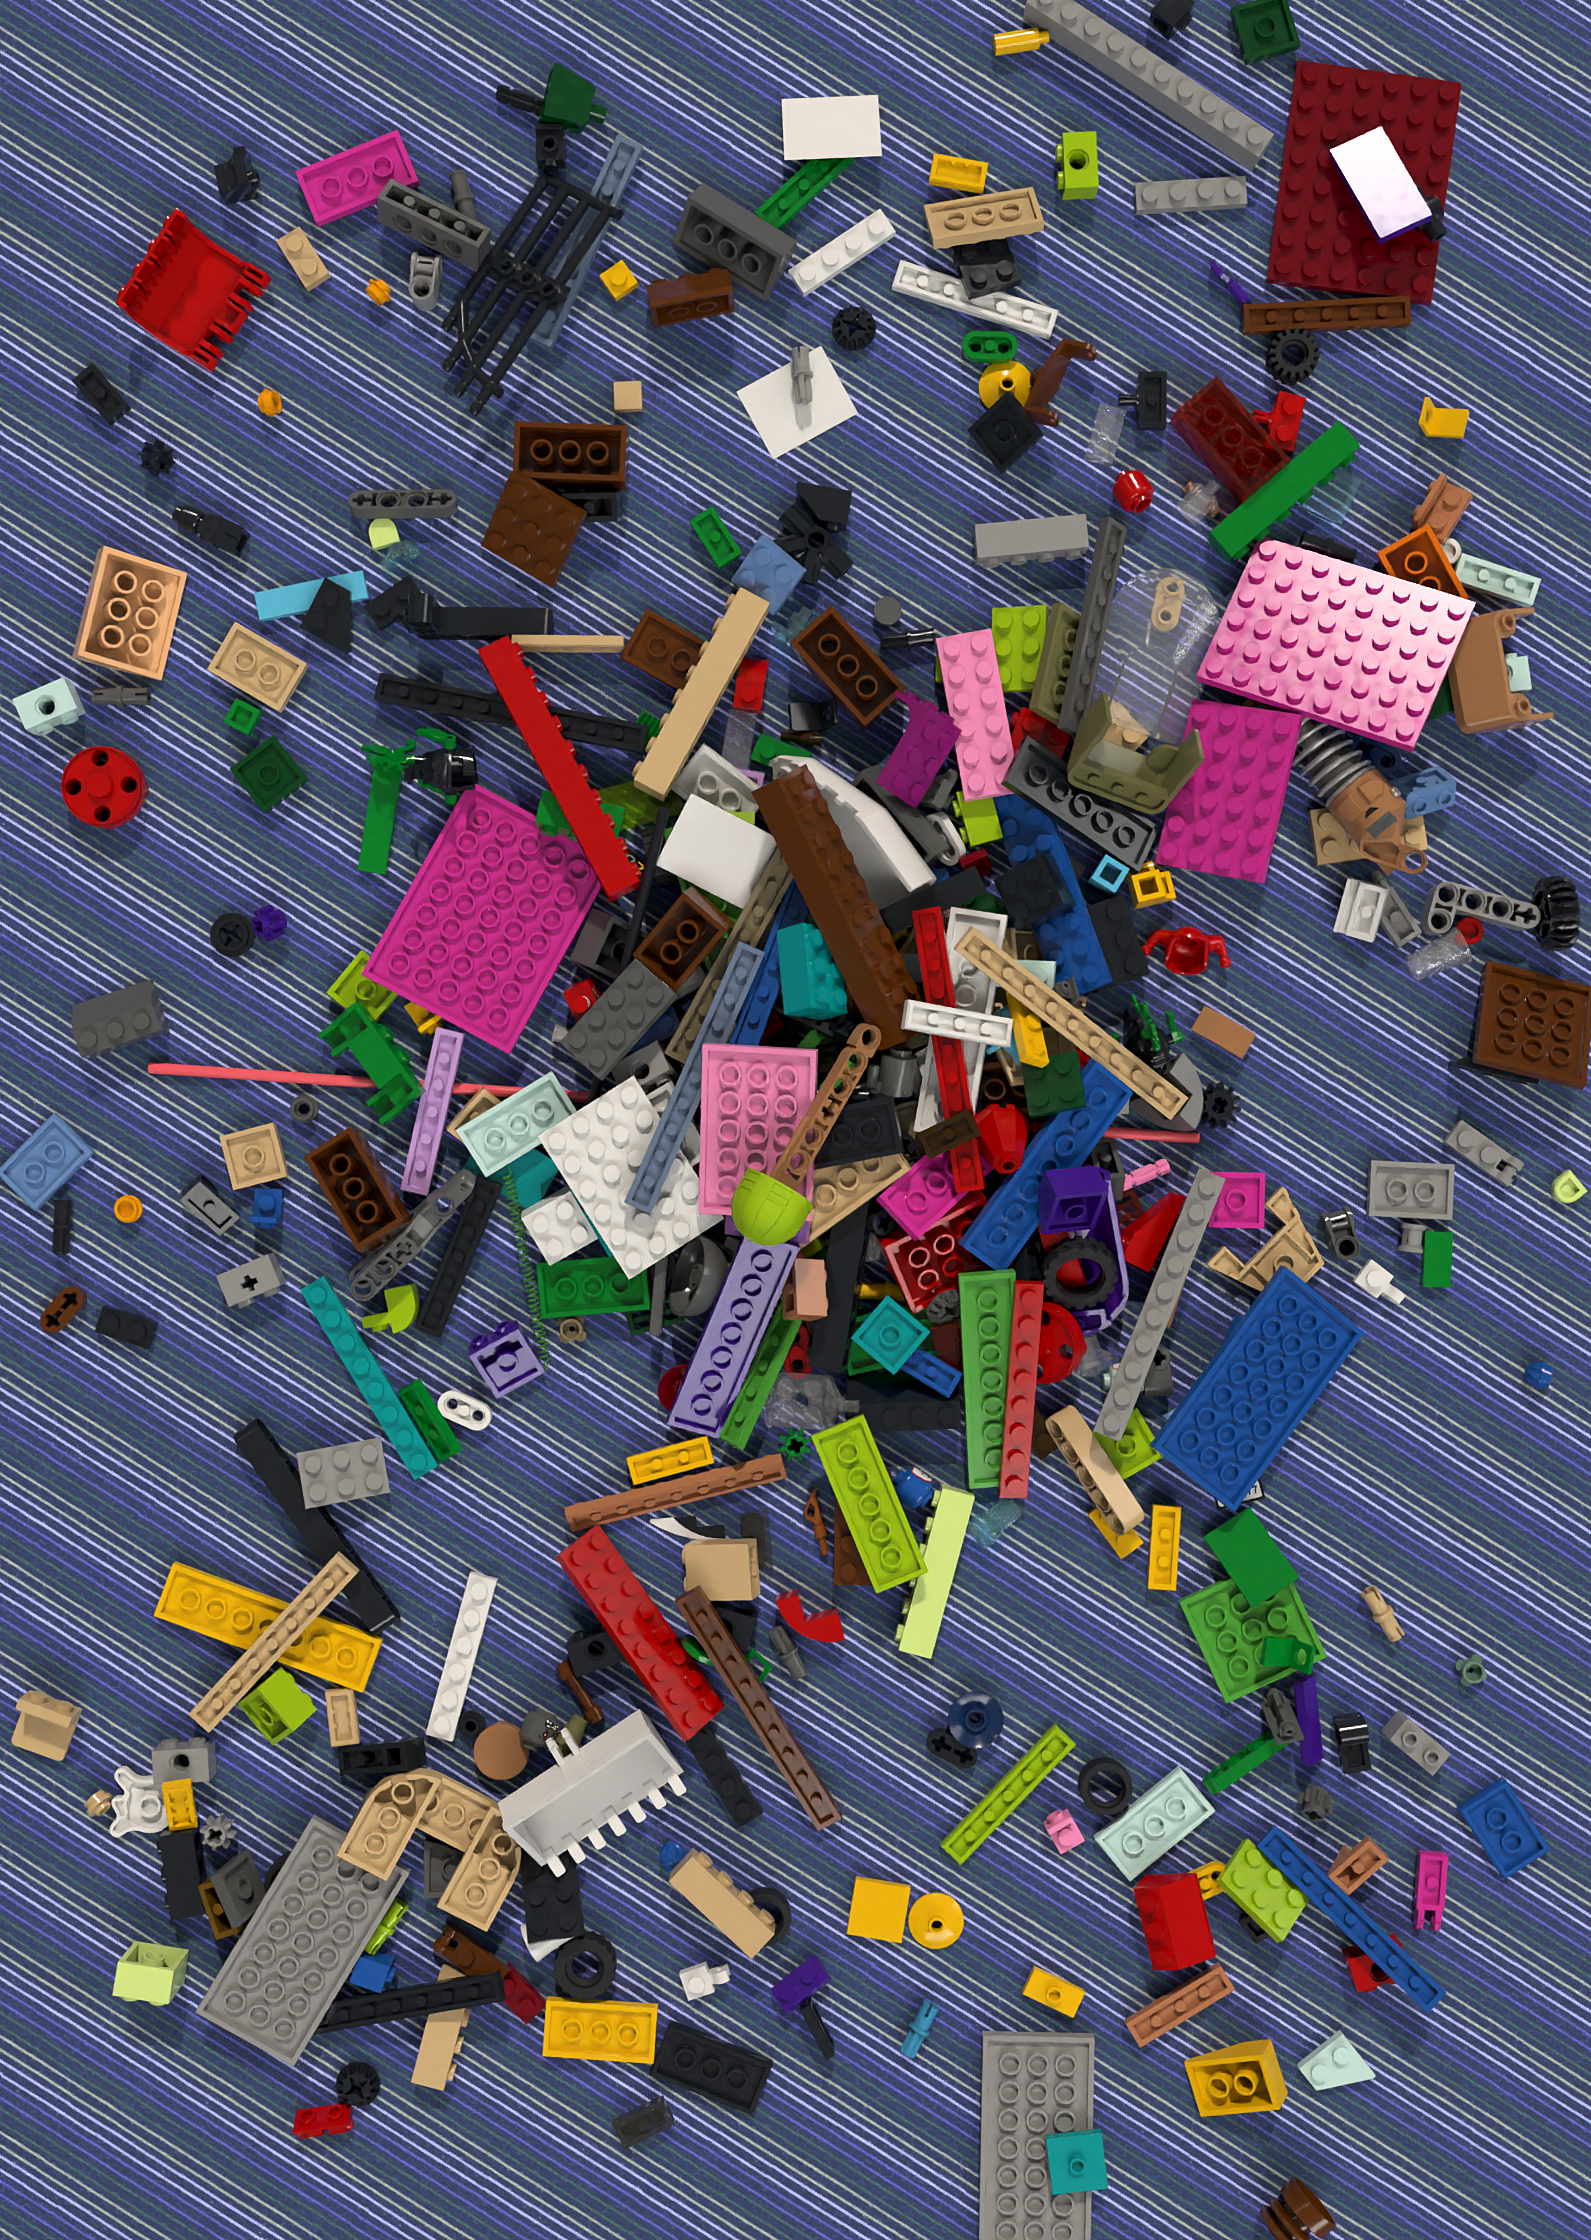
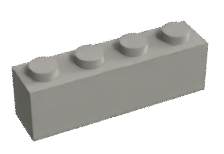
M1086 514L976 524L972 532L976 565L983 564L984 568L997 567L1002 562H1010L1011 565H1022L1027 563V560L1038 559V562L1045 563L1055 560V557L1064 556L1067 560L1082 558V555L1086 554L1089 548Z

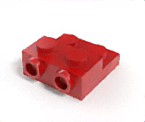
M1025 707L1021 708L1020 713L1014 711L1009 724V728L1013 729L1011 741L1014 755L1021 740L1029 736L1053 754L1062 758L1070 735L1058 729V726Z

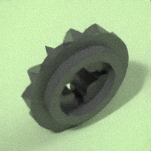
M959 1290L944 1291L930 1302L926 1309V1315L932 1323L942 1324L946 1320L950 1322L952 1318L959 1317Z

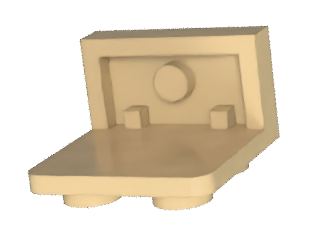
M28 1691L18 1699L15 1708L21 1711L11 1739L12 1744L61 1761L67 1754L82 1708L74 1706L68 1701L54 1699L39 1691Z

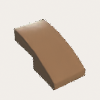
M1204 1006L1191 1028L1193 1033L1215 1043L1219 1048L1242 1060L1256 1037V1034L1206 1006Z

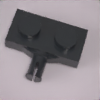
M1139 371L1136 393L1118 395V406H1135L1137 430H1165L1167 372Z
M407 575L364 605V608L381 631L391 624L401 621L408 630V633L411 634L414 632L408 625V594L421 593L410 575Z

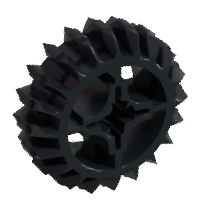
M1557 875L1540 879L1535 886V891L1532 894L1533 902L1531 903L1541 913V919L1533 931L1536 933V940L1545 951L1552 950L1554 952L1572 948L1577 941L1579 926L1581 925L1580 904L1576 887L1572 884L1571 879L1566 876L1560 877Z

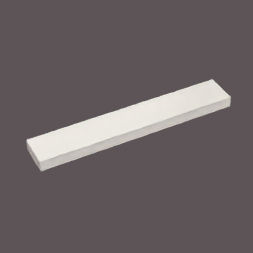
M900 260L892 285V290L1047 340L1050 339L1059 311L1003 292H995L969 300L961 279Z

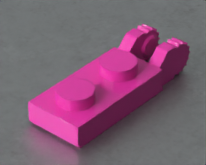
M1417 1850L1413 1904V1924L1415 1929H1423L1425 1910H1431L1430 1926L1432 1930L1439 1931L1441 1928L1442 1911L1445 1909L1448 1855L1446 1852Z

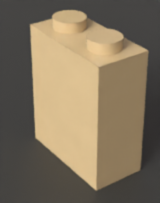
M756 1538L692 1540L684 1545L682 1562L686 1565V1576L684 1578L685 1592L700 1585L710 1601L753 1600L761 1594Z

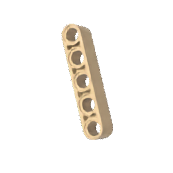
M1066 1405L1047 1418L1045 1426L1048 1433L1112 1531L1119 1536H1123L1144 1520L1142 1508L1078 1410L1071 1405Z

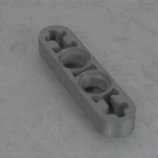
M446 489L360 490L352 493L348 498L351 514L359 519L447 518L453 516L458 510L456 495L454 492ZM388 501L396 502V504L392 507L382 506L385 502ZM414 501L424 502V504L419 507L410 506V504Z

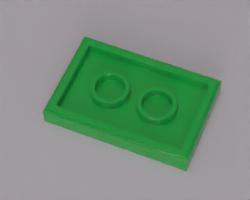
M1250 1506L1203 1537L1252 1609L1299 1578Z

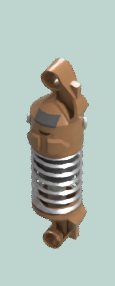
M1250 698L1242 703L1246 707L1292 713ZM1303 716L1296 750L1300 746L1304 750L1293 759L1292 766H1297L1307 759L1306 766L1301 770L1300 776L1311 775L1312 779L1309 782V787L1316 786L1319 789L1317 797L1324 796L1327 799L1326 807H1328L1330 813L1345 829L1346 835L1357 843L1360 854L1376 862L1387 876L1396 869L1412 875L1424 872L1428 866L1426 854L1419 849L1402 844L1401 834L1407 802L1401 797L1400 790L1393 787L1378 768L1371 766V761L1361 759L1362 750L1353 749V740L1342 741L1345 730H1334L1335 727L1330 725L1329 729L1322 736L1318 730L1328 724L1317 721L1313 725V719ZM1340 734L1337 739H1331L1327 741L1328 739ZM1412 854H1419L1422 858L1421 866L1414 870L1409 869L1406 863L1407 858Z

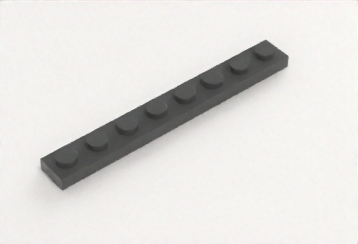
M1110 516L1101 518L1057 727L1074 738L1076 737L1079 723L1090 710L1127 527Z

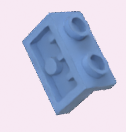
M1439 766L1389 781L1393 787L1400 790L1401 797L1407 802L1406 820L1455 804L1456 780Z

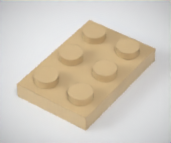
M234 622L207 670L282 713L309 665Z

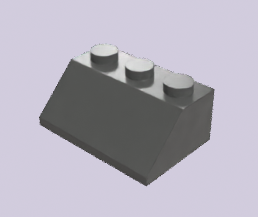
M152 979L72 1006V1032L80 1056L84 1058H94L170 1032Z

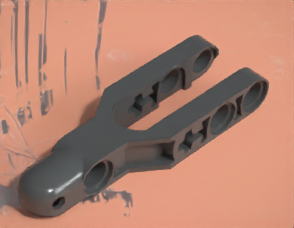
M463 1169L455 1173L442 1187L434 1190L424 1201L409 1212L412 1218L411 1221L389 1243L383 1244L369 1254L365 1253L352 1265L349 1272L350 1290L355 1299L359 1301L371 1299L425 1247L435 1232L472 1193L476 1176L471 1171ZM440 1198H448L451 1201L446 1208H439L435 1204ZM382 1249L377 1255L374 1256L377 1250ZM392 1265L390 1272L383 1274ZM361 1269V1270L354 1276V1273L356 1272V1270ZM371 1285L370 1291L365 1294L358 1293L355 1290V1287L366 1288Z

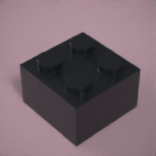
M1040 853L993 880L1016 931L1030 932L1076 906L1053 855Z

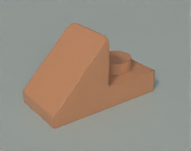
M1367 1835L1351 1850L1344 1845L1327 1875L1349 1896L1382 1867L1389 1858Z

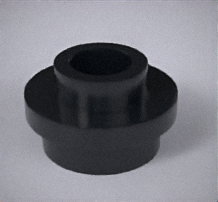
M475 1710L464 1712L458 1720L460 1734L468 1739L478 1738L480 1733L486 1728L484 1716ZM473 1721L476 1724V1728L473 1730L469 1729L467 1722Z

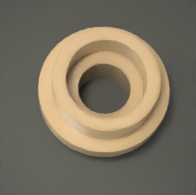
M103 1790L93 1794L85 1803V1807L88 1809L87 1814L90 1817L95 1815L99 1817L107 1812L111 1807L112 1795L105 1793Z

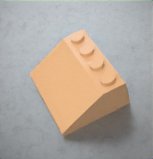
M107 546L98 549L72 658L161 681L187 573Z

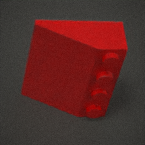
M980 1190L969 1191L917 1241H914L901 1226L885 1236L874 1234L883 1257L912 1314L927 1308L938 1294L947 1290L958 1289V1273L987 1271L986 1267L989 1265L958 1244L988 1203Z

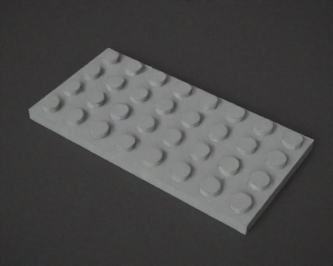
M314 1814L195 2012L293 2067L411 1870L397 1861L388 1880L385 1881L336 1856L348 1833Z
M982 2031L978 2240H1091L1092 2191L1052 2195L1045 2135L1093 2129L1095 2046L1093 2033Z

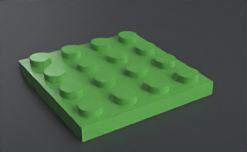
M1230 1576L1178 1600L1226 1704L1298 1671L1288 1666H1264L1260 1664L1265 1636L1293 1637L1314 1646L1313 1663L1327 1657L1293 1582L1253 1609ZM1300 1649L1298 1652V1661L1301 1665L1306 1662V1653L1303 1649Z

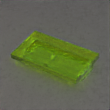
M634 780L597 790L603 803L625 808L626 816L623 830L655 822L659 806L670 808L668 818L680 815L684 808L681 797L673 790H670L665 801L662 802L634 787Z

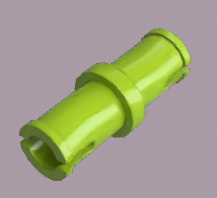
M394 1898L364 1948L369 1954L372 1952V1955H376L388 1935L392 1936L395 1932L396 1924L409 1908L402 1899Z

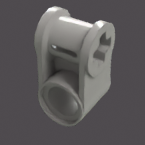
M413 252L410 263L409 293L416 308L421 311H430L434 309L438 302L439 285L443 272L442 255L437 254L435 257L420 256L418 252ZM423 290L429 291L424 297L417 296Z

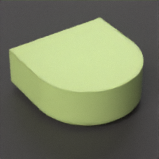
M375 519L370 524L369 536L375 551L401 544L398 530L390 519Z
M1565 1170L1551 1185L1553 1197L1562 1203L1575 1202L1587 1192L1571 1170Z

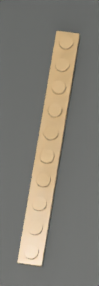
M970 926L953 948L1168 1119L1171 1120L1188 1099L1187 1096L974 927Z

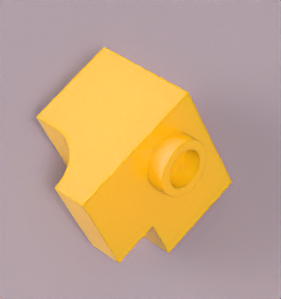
M1152 861L1143 863L1139 873L1133 875L1128 872L1125 876L1134 910L1176 899L1170 872H1159V869L1155 870Z

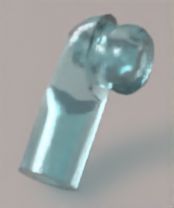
M411 540L395 543L390 546L379 565L392 572L400 558L407 556V558L414 560L419 555V547L414 545V542Z

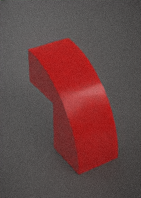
M798 1590L776 1595V1603L782 1616L800 1634L822 1642L845 1640L837 1607L805 1616Z

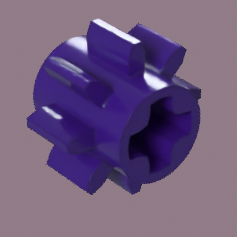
M271 904L254 911L256 917L252 918L251 924L257 936H265L267 941H271L285 934L283 929L287 926V919L283 911L280 909L273 910Z

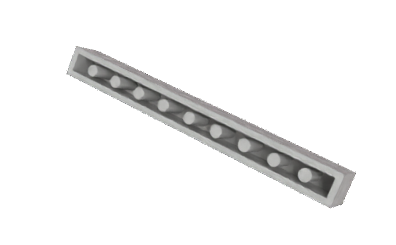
M1027 0L1023 20L1037 27L1040 31H1048L1050 38L1251 172L1253 171L1274 136L1272 132L1074 0Z
M1200 1168L1197 1170L1093 1431L1120 1442L1225 1178Z

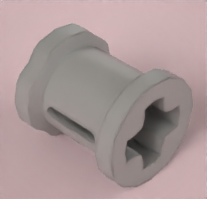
M1401 1223L1400 1227L1403 1228L1401 1245L1398 1246L1397 1250L1423 1254L1421 1242L1426 1226Z

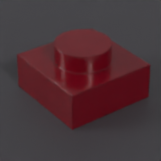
M984 848L958 859L962 872L976 866L981 878L993 873L988 854Z

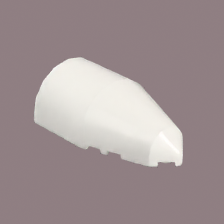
M781 755L770 760L769 766H773V780L804 764L807 765L879 910L922 891L935 883L937 878L887 809L815 758Z

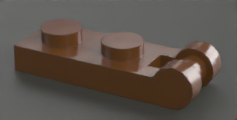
M448 1921L443 1928V1935L435 1940L432 1948L438 1954L448 1958L467 1975L500 1970L503 1981L510 1968L457 1924ZM452 1939L459 1942L456 1948L450 1944Z

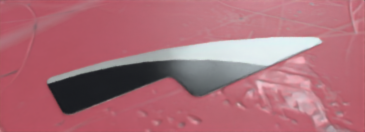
M696 1516L650 1519V1523L661 1529L691 1539H726L724 1525L697 1526Z

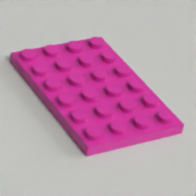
M1192 699L1183 741L1194 728L1199 730L1205 760L1167 807L1155 863L1265 884L1303 716L1300 714Z

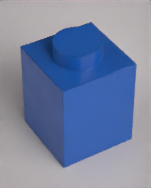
M363 1950L355 1964L349 1983L381 1993L385 1984L391 1985L396 1968L392 1967L395 1956L380 1951L376 1955H372V1952L369 1954Z

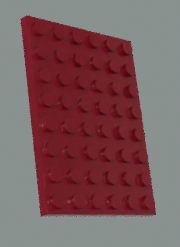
M1297 60L1294 68L1265 283L1369 298L1410 296V303L1429 306L1432 302L1440 240L1431 243L1424 230L1417 232L1411 229L1379 244L1332 163L1329 152L1335 147L1382 127L1414 184H1419L1426 197L1431 195L1438 197L1444 212L1462 83Z

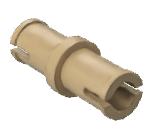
M1376 1585L1365 1588L1360 1595L1372 1611L1371 1616L1373 1620L1380 1624L1389 1642L1398 1641L1402 1638L1401 1636L1405 1635V1632L1393 1616L1394 1610L1390 1605L1386 1604Z

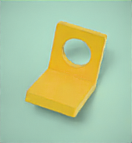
M1425 397L1419 425L1426 437L1463 438L1469 410L1435 408L1430 397Z

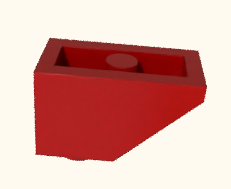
M743 658L736 680L733 701L734 713L761 716L769 661Z

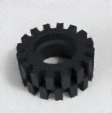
M1289 328L1283 334L1280 332L1267 350L1266 356L1268 357L1265 360V364L1270 366L1267 370L1268 373L1271 374L1273 372L1275 374L1274 380L1277 381L1278 378H1281V384L1286 385L1290 381V385H1295L1297 381L1299 383L1303 382L1313 372L1318 363L1317 360L1320 357V352H1317L1319 344L1313 343L1316 338L1313 335L1310 338L1306 336L1308 331L1304 330L1302 333H1299V328H1294L1290 332ZM1288 347L1297 348L1302 353V363L1297 366L1286 364L1282 357L1283 351Z

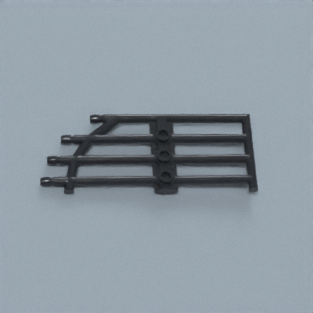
M546 171L542 172L441 325V329L448 333L455 325L454 322L457 321L458 341L449 353V357L443 362L442 369L449 373L456 365L455 362L462 355L467 365V370L461 377L460 382L455 386L453 394L458 398L463 396L474 378L483 385L482 390L476 397V401L470 406V414L476 417L492 394L497 398L503 396L504 389L499 386V383L548 310L556 313L559 307L562 308L568 299L566 296L571 290L570 287L566 286V283L610 217L617 221L622 218L623 211ZM550 186L558 190L515 256L511 257L503 251L546 187ZM570 196L578 200V204L535 268L525 264V260L567 197ZM591 207L599 211V215L556 279L545 275V272L587 209ZM488 276L497 281V283L471 322L468 323V304ZM507 287L518 292L477 355L474 356L470 342ZM527 299L538 303V306L489 377L481 369Z

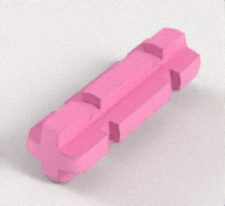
M1160 1159L1155 1161L1154 1165L1148 1164L1131 1171L1130 1175L1125 1174L1123 1191L1133 1188L1132 1185L1138 1186L1155 1179L1157 1175L1162 1176L1169 1173L1171 1170L1168 1161Z

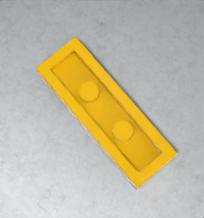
M1006 992L1011 1019H1014L1013 1031L1020 1062L1043 1068L1049 1063L1040 1017L1010 993Z
M707 1435L631 1455L626 1458L633 1485L714 1463Z
M1152 1504L1146 1585L1148 1589L1176 1591L1181 1519L1180 1505Z

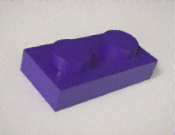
M813 1954L772 1987L771 1991L784 2013L790 2014L831 1981L832 1978L819 1957Z

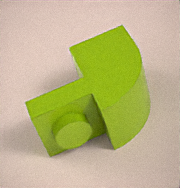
M416 1283L384 1290L388 1311L362 1317L363 1329L372 1327L373 1332L389 1329L388 1323H391L393 1334L408 1328L416 1320L420 1310V1299Z

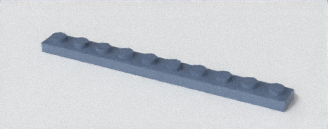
M741 941L738 942L624 1203L651 1214L701 1100L702 1046L704 1043H726L765 952Z

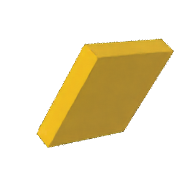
M855 1876L846 1930L847 1934L902 1943L911 1889L910 1885Z

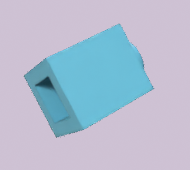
M1105 855L1101 858L1087 882L1107 895L1112 896L1130 869L1110 856Z

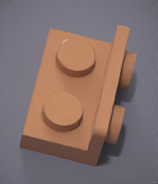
M1440 474L1436 482L1432 481L1430 483L1423 504L1418 505L1412 514L1411 520L1413 521L1414 531L1429 523L1439 543L1445 545L1473 498L1472 492L1447 483V476Z

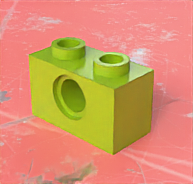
M1096 131L1063 133L1060 144L1055 146V160L1060 162L1061 172H1057V190H1062V200L1095 199L1099 188ZM1079 163L1082 168L1074 169L1070 164Z

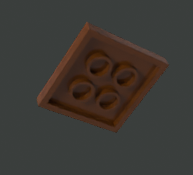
M513 470L508 477L480 546L548 586L554 587L588 512L519 471Z

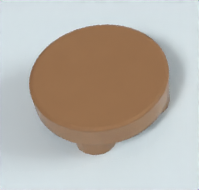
M500 1720L487 1726L478 1736L473 1750L474 1760L479 1770L487 1777L495 1780H507L517 1776L525 1768L530 1756V1749L523 1746L525 1740L520 1738V1728L518 1726Z

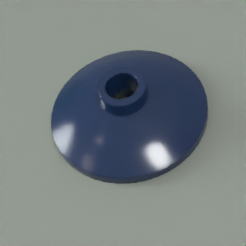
M971 1691L959 1696L951 1705L948 1714V1725L952 1735L959 1743L970 1748H982L993 1743L999 1737L1004 1724V1715L999 1703L991 1695L981 1691ZM978 1713L980 1718L978 1721L972 1722L970 1715Z

